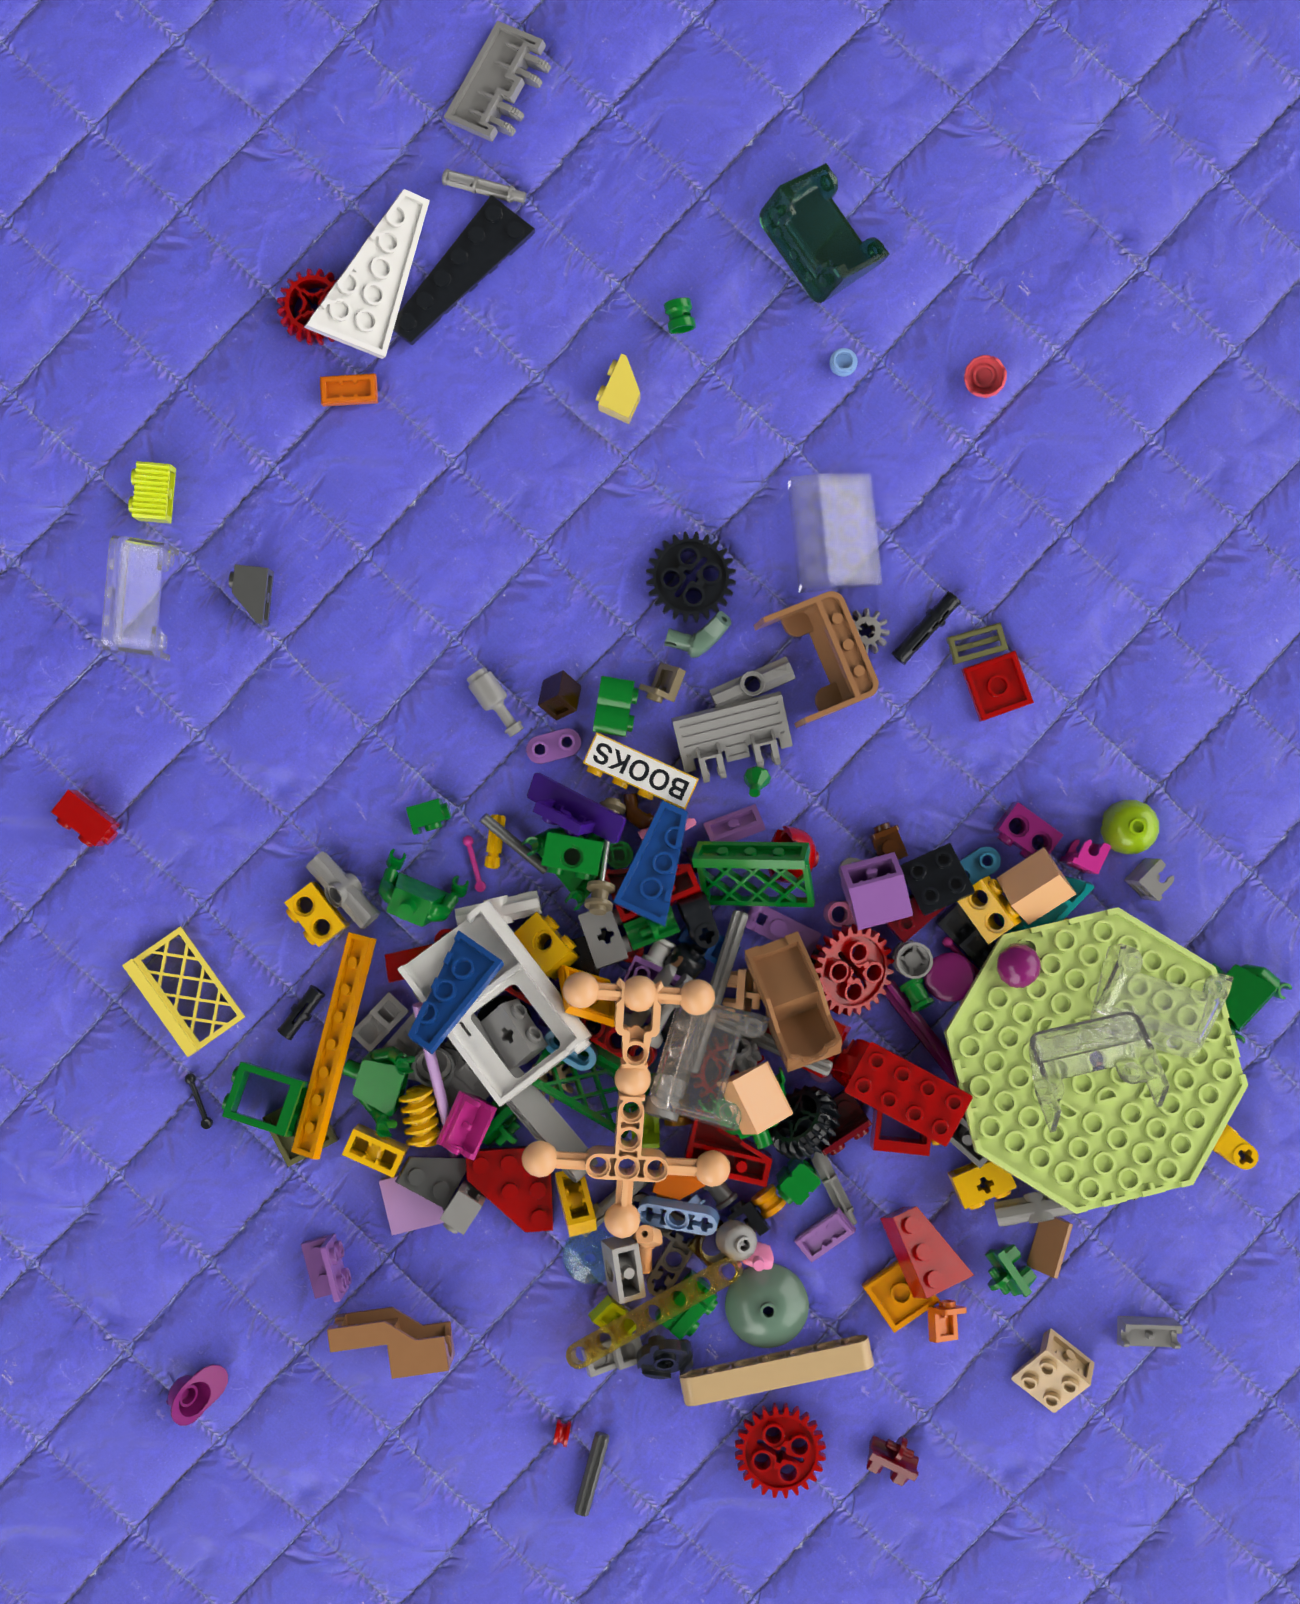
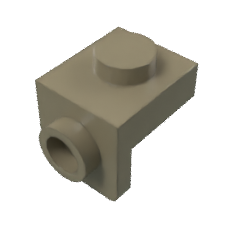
M660 662L652 685L640 684L638 689L646 692V698L662 704L663 699L675 702L686 671Z

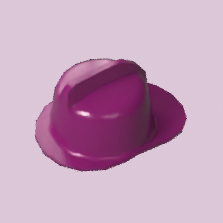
M210 1365L202 1368L195 1375L182 1376L173 1383L166 1403L171 1407V1417L176 1424L187 1426L195 1422L221 1396L228 1383L226 1369L220 1365Z

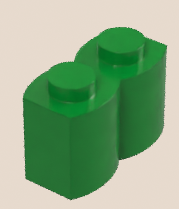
M601 676L593 732L626 737L627 731L632 732L635 716L629 715L631 704L637 705L639 689L634 687L635 681Z

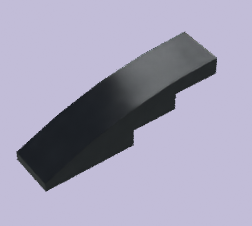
M953 903L935 923L981 969L996 943L993 941L988 944L967 914L958 904Z

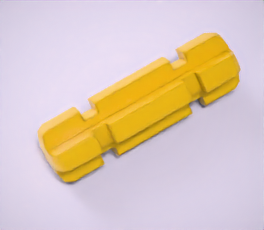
M491 815L493 819L505 827L506 817L504 815ZM490 830L486 847L488 856H485L484 866L486 868L498 869L501 860L499 853H502L503 841Z

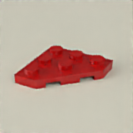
M527 1146L479 1149L474 1160L466 1158L467 1181L525 1233L553 1231L551 1174L544 1177H536L530 1175L522 1165V1154Z

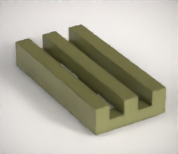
M1001 622L946 638L950 648L949 652L952 655L953 665L1008 650ZM994 630L998 634L957 647L955 645V641ZM1000 641V646L961 657L958 656V652Z

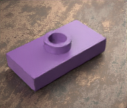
M837 1207L796 1236L794 1242L812 1263L855 1233L856 1228L841 1209Z

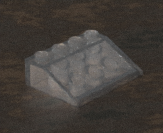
M813 474L790 477L788 491L799 593L882 585L871 474Z

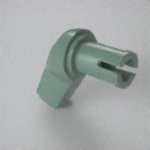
M720 611L693 635L669 628L664 646L681 649L688 652L690 657L697 658L707 652L730 627L731 619L724 612Z

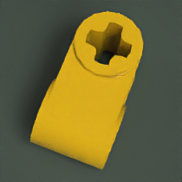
M1228 1124L1213 1148L1215 1153L1241 1169H1251L1258 1162L1259 1155L1257 1150L1239 1136ZM1240 1150H1242L1243 1154L1245 1155V1158L1243 1160L1240 1159L1241 1157L1240 1155H1238Z

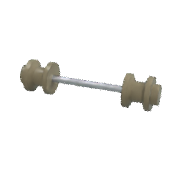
M609 797L599 802L600 805L620 815L626 812V806L617 798ZM607 840L604 842L599 880L587 883V890L592 894L591 898L585 900L584 906L594 915H605L606 912L613 909V903L608 900V896L615 893V885L605 881L610 842Z

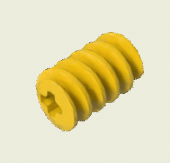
M423 1084L412 1086L406 1089L405 1095L399 1097V1102L408 1103V1105L400 1109L401 1113H409L410 1115L402 1119V1123L411 1124L410 1127L404 1129V1134L413 1135V1137L406 1140V1145L431 1147L437 1145L436 1141L440 1135V1128L437 1126L439 1123L438 1117L435 1116L437 1108L433 1105L435 1103V1096L431 1094L433 1087H427Z

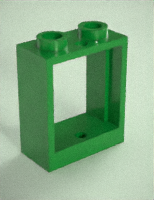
M240 1062L239 1066L234 1069L231 1077L233 1082L231 1091L223 1100L222 1109L224 1111L222 1116L284 1137H293L303 1108L309 1082L252 1063ZM250 1072L290 1085L277 1125L237 1112Z

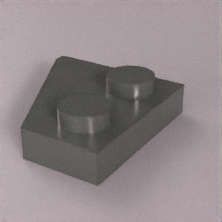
M409 1156L395 1182L446 1209L466 1172V1157Z

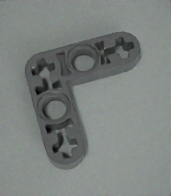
M638 1192L633 1196L632 1205L635 1206L633 1204L634 1201L640 1202L644 1197L650 1195ZM676 1211L671 1212V1216L675 1220H684L685 1216ZM656 1227L661 1230L662 1235L668 1238L669 1241L653 1266L652 1272L648 1275L647 1288L653 1296L663 1297L671 1291L693 1254L687 1247L692 1238L684 1241L682 1232L676 1231L675 1235L671 1234L673 1231L671 1229ZM672 1251L678 1252L682 1257L680 1264L677 1266L669 1265L666 1262L668 1253ZM662 1265L665 1270L674 1273V1275L671 1276L667 1273L664 1278L666 1286H660L656 1289L654 1288L655 1282L653 1279L658 1280L662 1276L663 1269L659 1268Z

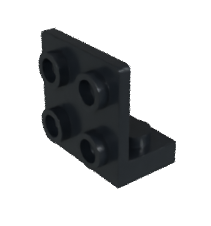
M951 843L900 865L905 882L924 916L973 895L975 892Z

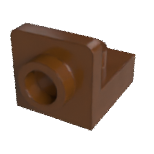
M886 822L873 828L875 833L870 834L869 838L877 857L895 852L898 860L908 856L898 832L900 830L898 825L890 826V823Z

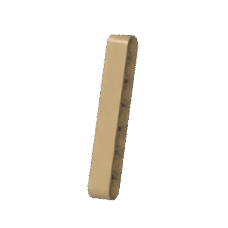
M857 1335L694 1369L679 1375L685 1405L698 1406L868 1370L874 1366L869 1337Z

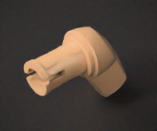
M641 1225L632 1235V1238L639 1243L643 1274H649L652 1272V1249L662 1245L663 1239L660 1229L651 1225Z

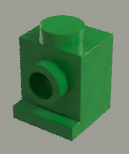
M439 798L406 808L414 835L422 834V827H425L426 832L441 828V822L452 818L448 803H443L442 799Z

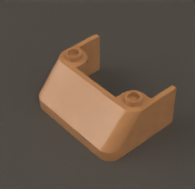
M825 592L767 615L753 625L756 631L781 621L785 632L790 636L800 637L809 633L830 684L819 689L815 695V705L818 712L795 722L796 728L865 700L877 692L879 686L878 678L843 596L838 592Z

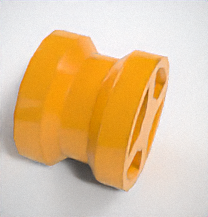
M769 1184L762 1188L751 1198L753 1205L760 1208V1214L763 1219L773 1216L786 1205V1201L777 1195V1188L774 1184Z

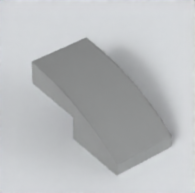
M388 992L353 1029L352 1036L368 1052H371L409 1011Z
M632 1333L621 1345L614 1343L611 1338L581 1348L588 1376L594 1377L616 1368L622 1370L636 1365V1354L642 1347L639 1333Z

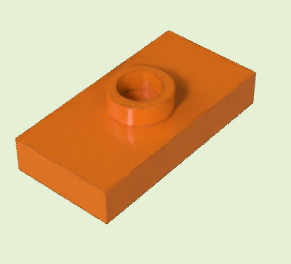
M376 374L320 377L321 405L323 407L378 404Z

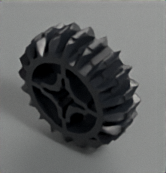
M806 1085L802 1089L795 1087L793 1094L786 1093V1099L793 1114L780 1121L776 1126L768 1129L773 1140L772 1145L776 1147L780 1154H784L792 1160L799 1159L803 1161L806 1157L813 1159L815 1152L822 1154V1147L825 1145L830 1146L829 1140L831 1137L836 1136L834 1129L840 1126L838 1119L841 1116L837 1110L839 1106L831 1098L830 1094L816 1086L808 1087Z

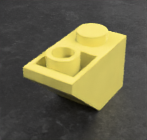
M621 353L618 361H612L607 373L610 379L607 386L602 385L600 387L596 401L599 402V411L629 424L640 402V391L628 358Z

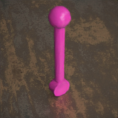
M467 835L463 838V844L467 846L477 882L475 889L477 892H483L486 889V884L481 880L472 847L474 841L471 836Z
M950 937L943 939L942 944L945 947H949L954 953L968 959L953 944V940ZM969 960L975 971L976 978L980 970Z

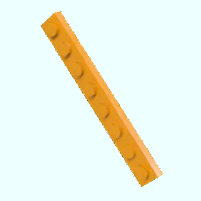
M348 932L291 1150L293 1153L310 1159H320L377 940Z

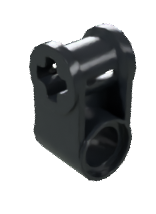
M702 891L677 901L678 910L691 940L702 948H711L716 945L719 940V931L705 892ZM703 928L709 931L706 933V939L699 937L702 935Z

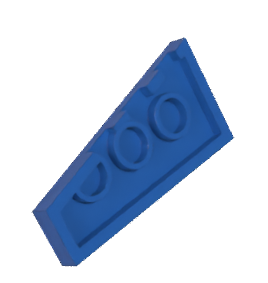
M662 800L613 901L614 904L663 927H666L688 818L687 811Z
M459 930L454 938L455 942L451 951L447 953L443 961L444 965L438 978L435 977L431 986L432 990L426 1002H423L408 1033V1037L430 1054L436 1051L504 966L501 959Z

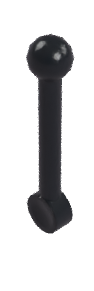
M187 1074L185 1082L190 1085L201 1114V1127L209 1129L213 1125V1120L207 1117L195 1085L196 1077L194 1074Z

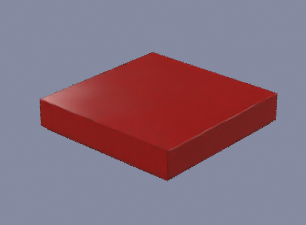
M1016 650L961 669L980 722L1034 703Z

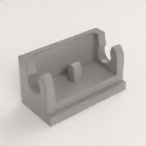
M1145 858L1124 881L1142 899L1160 901L1163 898L1161 895L1174 882V876L1167 877L1163 883L1159 882L1160 875L1158 874L1163 871L1166 864L1161 859Z
M1117 1317V1345L1122 1347L1153 1346L1172 1347L1173 1349L1181 1348V1344L1177 1341V1334H1182V1325L1174 1318Z

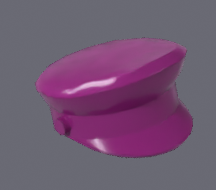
M944 953L933 958V965L927 975L924 976V983L928 992L936 999L944 1002L960 1001L964 999L975 980V971L969 960L962 955Z

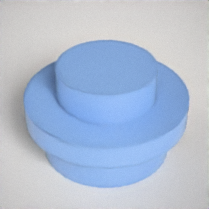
M847 348L836 350L831 355L829 362L832 372L841 377L851 375L858 363L855 353Z

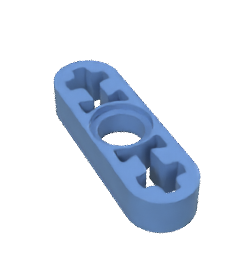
M655 1196L644 1197L637 1209L640 1213V1222L645 1225L704 1236L712 1235L716 1231L720 1219L718 1212L710 1206ZM647 1207L652 1208L654 1214H650ZM663 1209L666 1210V1213H665V1216H664V1217L662 1216V1214H663V1211H662V1210H663ZM680 1211L685 1215V1219L682 1221L675 1220L671 1216V1212ZM694 1215V1221L690 1222L691 1216ZM702 1218H708L709 1224H705Z

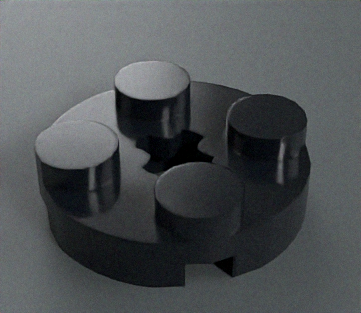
M661 1335L650 1337L648 1344L643 1345L636 1354L638 1369L641 1368L644 1376L653 1379L671 1378V1373L680 1371V1375H683L692 1368L694 1363L689 1340L665 1339Z

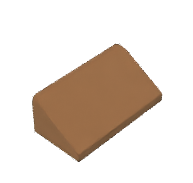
M1054 1217V1220L1039 1222L1027 1260V1266L1057 1279L1073 1224L1061 1217Z

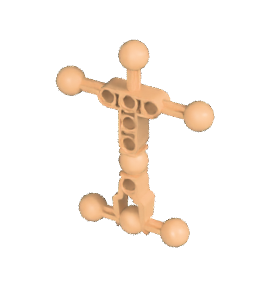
M576 972L570 975L563 985V996L571 1006L587 1008L594 1004L596 1000L616 1001L614 1025L617 1034L622 1036L621 1048L623 1057L620 1060L621 1066L617 1069L614 1077L619 1096L614 1146H592L586 1153L556 1151L554 1146L542 1140L535 1141L529 1144L523 1151L522 1165L530 1175L536 1177L548 1176L556 1168L586 1170L587 1174L595 1179L617 1180L615 1203L606 1211L604 1223L609 1233L622 1239L633 1235L639 1228L641 1221L640 1213L632 1205L634 1181L660 1182L667 1175L696 1176L704 1185L715 1187L720 1186L729 1177L731 1170L730 1162L721 1152L715 1150L705 1151L697 1159L666 1157L665 1153L659 1149L642 1148L643 1101H645V1092L651 1083L647 1059L651 1038L656 1037L660 1031L661 1004L681 1005L682 1009L688 1014L703 1015L713 1007L715 991L708 982L700 979L690 980L682 988L664 987L661 980L654 984L651 979L641 975L633 976L626 980V982L619 977L616 984L599 983L589 973ZM624 1005L636 1012L646 1011L652 1007L650 1025L642 1028L637 1024L632 1027L623 1024ZM632 1045H639L643 1048L638 1056H630L627 1050ZM628 1102L638 1104L637 1110L631 1113L624 1111L623 1107ZM631 1130L636 1133L634 1139L627 1141L621 1138L623 1132ZM595 1157H601L605 1160V1163L600 1167H595L590 1164V1161ZM623 1159L634 1161L630 1168L625 1169L619 1166ZM658 1160L663 1163L658 1170L648 1168L649 1163Z

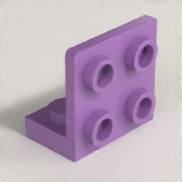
M331 1234L303 1242L301 1247L315 1299L332 1294L334 1303L341 1301L349 1289V1285L352 1283L348 1267L344 1268L343 1265L344 1248L341 1240L337 1241L336 1234Z

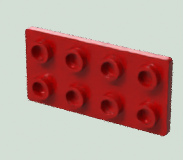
M872 1041L869 1042L845 1087L847 1094L943 1146L949 1144L973 1099L971 1094Z

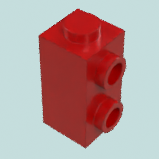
M68 789L51 811L58 817L56 821L62 827L68 830L71 828L80 834L78 839L89 847L93 845H109L118 834L116 830L120 823L78 790Z

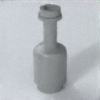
M483 667L466 679L470 684L468 688L485 711L494 710L507 727L504 732L510 738L524 729L521 725L522 722H516L504 705L507 694L491 671L488 672Z

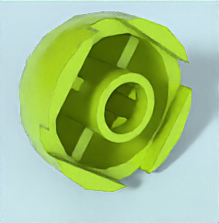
M1120 800L1113 803L1103 814L1101 835L1104 842L1110 845L1113 851L1122 854H1138L1149 849L1155 843L1159 834V820L1155 811L1146 803L1138 800Z

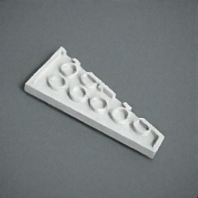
M405 189L400 192L304 328L383 359L386 357L430 200Z

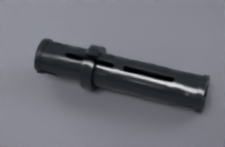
M948 591L933 609H928L924 619L891 654L900 663L905 665L939 626L943 627L945 625V620L961 604V601Z

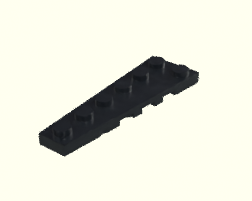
M491 195L398 313L393 331L413 345L441 320L444 314L452 310L464 295L475 289L487 274H491L498 268V264L508 255L511 256L533 236L535 228Z

